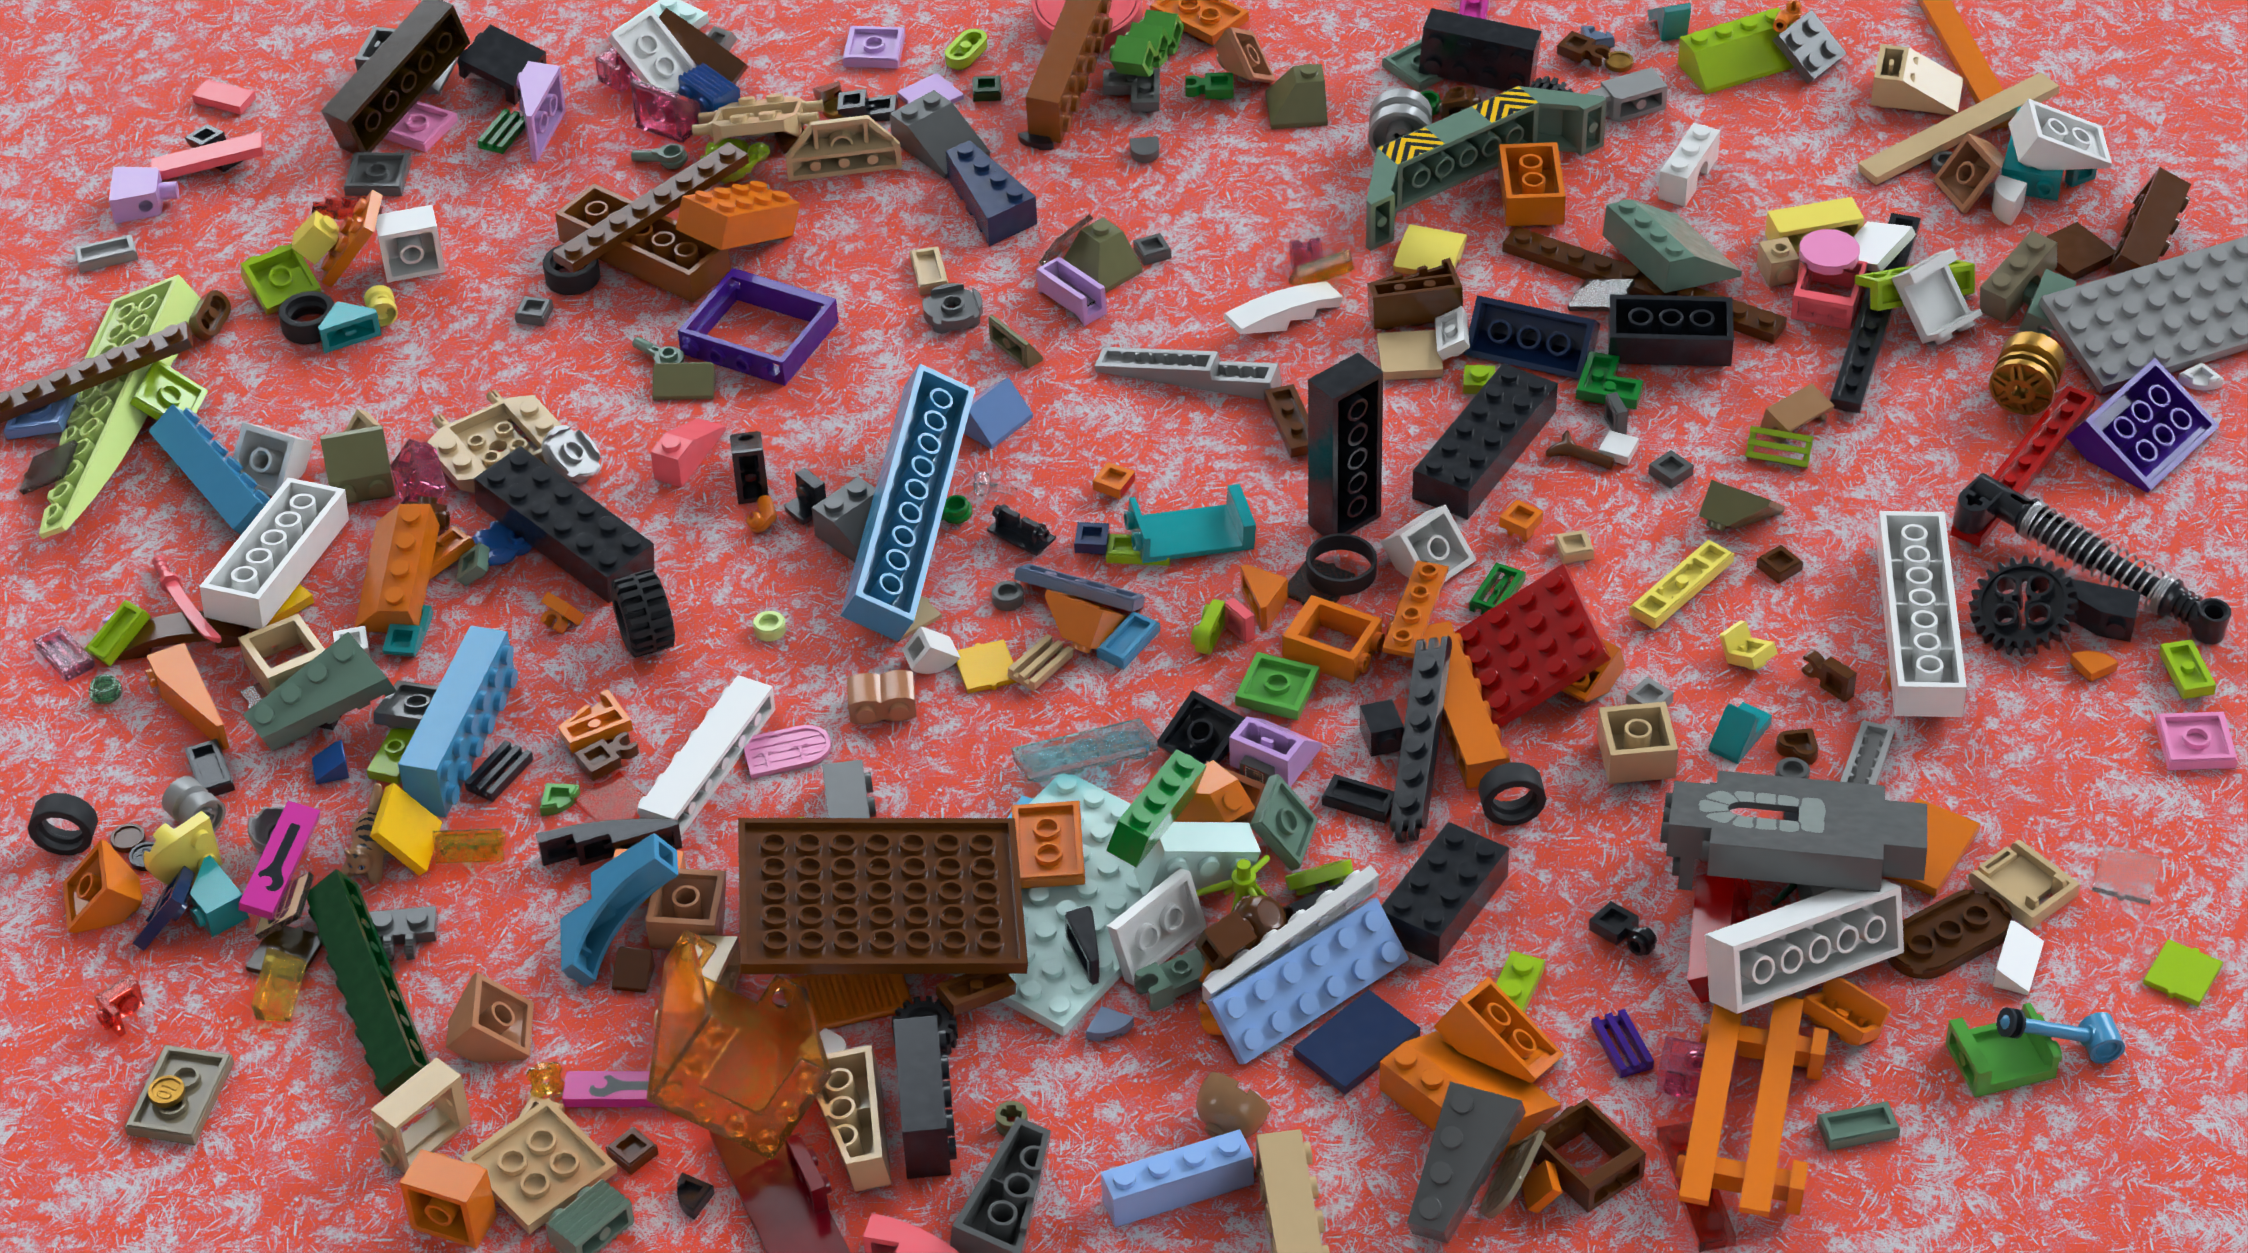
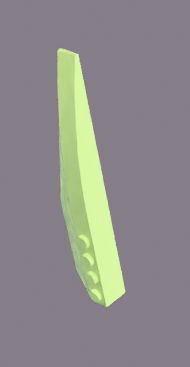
M178 274L112 300L85 359L106 353L114 347H121L134 342L139 337L149 336L162 331L169 325H177L184 321L189 325V318L201 298ZM178 354L160 361L171 367L173 360H175ZM150 365L78 393L67 421L68 428L61 435L55 461L59 466V470H55L52 474L51 480L55 483V487L48 492L47 500L51 505L44 509L39 536L42 539L66 531L97 496L126 455L148 414L131 405L130 402Z

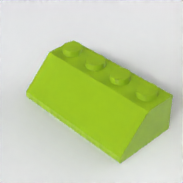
M1778 7L1768 9L1761 13L1745 16L1741 19L1681 36L1678 65L1706 95L1794 68L1773 41L1780 34L1773 29V23L1776 15L1781 10Z

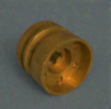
M2033 331L2019 332L2009 337L2001 349L1998 362L1995 364L1994 371L1990 376L1989 389L1994 400L2006 410L2021 415L2037 414L2046 410L2054 398L2057 385L2065 369L2066 358L2063 349L2052 338Z

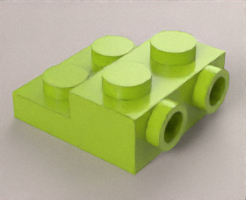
M292 243L286 246L280 245L271 252L261 256H252L245 262L240 263L241 277L253 298L258 299L266 315L279 311L281 304L292 295L308 291L321 292V287L304 257L291 248Z

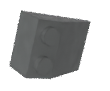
M935 90L890 113L891 135L900 141V147L945 179L948 178L947 150L970 140L985 154L990 156V150L954 104Z
M859 476L812 507L815 536L853 562H855L876 489V487Z

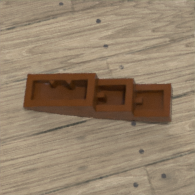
M665 8L659 16V19L697 65L700 66L702 63H705L734 84H736L748 68L746 63L668 8Z

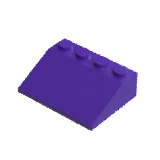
M2154 358L2066 438L2087 461L2148 493L2207 439L2219 425L2168 370Z

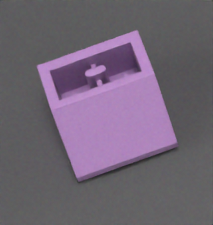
M1246 716L1229 737L1230 766L1240 770L1239 762L1245 755L1274 766L1275 775L1279 774L1291 787L1320 751L1322 743L1267 720Z

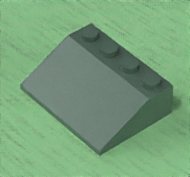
M1624 199L1617 203L1607 204L1602 236L1664 293L1741 277L1742 271L1678 214L1633 199Z

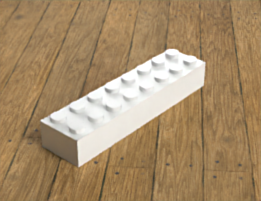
M1879 511L1876 546L1894 716L1963 717L1967 686L1945 512Z

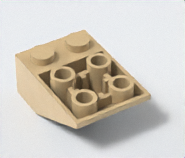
M1880 44L1873 81L1871 105L1882 108L1906 109L1913 112L1923 111L1940 115H1955L1958 113L1963 78L1909 47Z

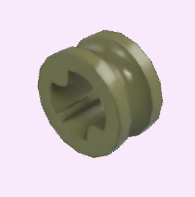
M1006 1101L997 1107L995 1119L996 1129L999 1134L1005 1137L1014 1122H1008V1117H1015L1016 1120L1018 1116L1028 1121L1027 1109L1022 1103Z

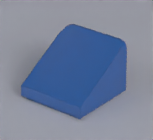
M342 739L334 742L312 757L316 785L349 778Z

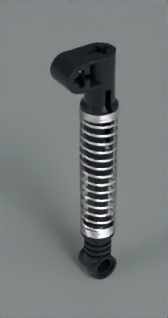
M1985 473L1978 475L1958 495L1953 524L1959 531L1967 534L1979 533L1997 517L2013 526L2015 532L2020 537L2026 540L2029 539V542L2037 540L2038 547L2043 544L2046 545L2047 552L2053 549L2056 557L2064 556V562L2072 560L2073 567L2081 565L2082 572L2091 571V577L2096 576L2101 571L2100 582L2105 581L2110 576L2108 586L2112 587L2119 581L2117 588L2125 589L2128 586L2127 590L2133 589L2132 591L2141 592L2142 595L2139 602L2146 597L2144 602L2145 608L2149 607L2150 611L2161 617L2166 615L2174 616L2175 620H2181V623L2184 625L2188 624L2194 638L2205 644H2217L2223 640L2231 617V608L2227 603L2217 598L2203 599L2202 596L2189 591L2184 586V582L2173 576V574L2165 575L2163 569L2156 570L2154 563L2147 565L2145 558L2138 559L2136 553L2129 554L2127 548L2120 549L2118 543L2111 544L2109 538L2102 539L2100 533L2093 534L2091 528L2084 529L2082 523L2075 524L2073 518L2066 519L2065 513L2058 514L2056 508L2049 509L2048 503L2046 504L2037 498L2029 499ZM2116 546L2117 552L2110 551V548ZM2125 551L2126 557L2119 556V553ZM2134 556L2135 562L2131 563L2128 561V558ZM2143 561L2144 567H2138L2137 563ZM2150 566L2153 567L2152 573L2146 571ZM2159 571L2162 572L2161 579L2155 576Z

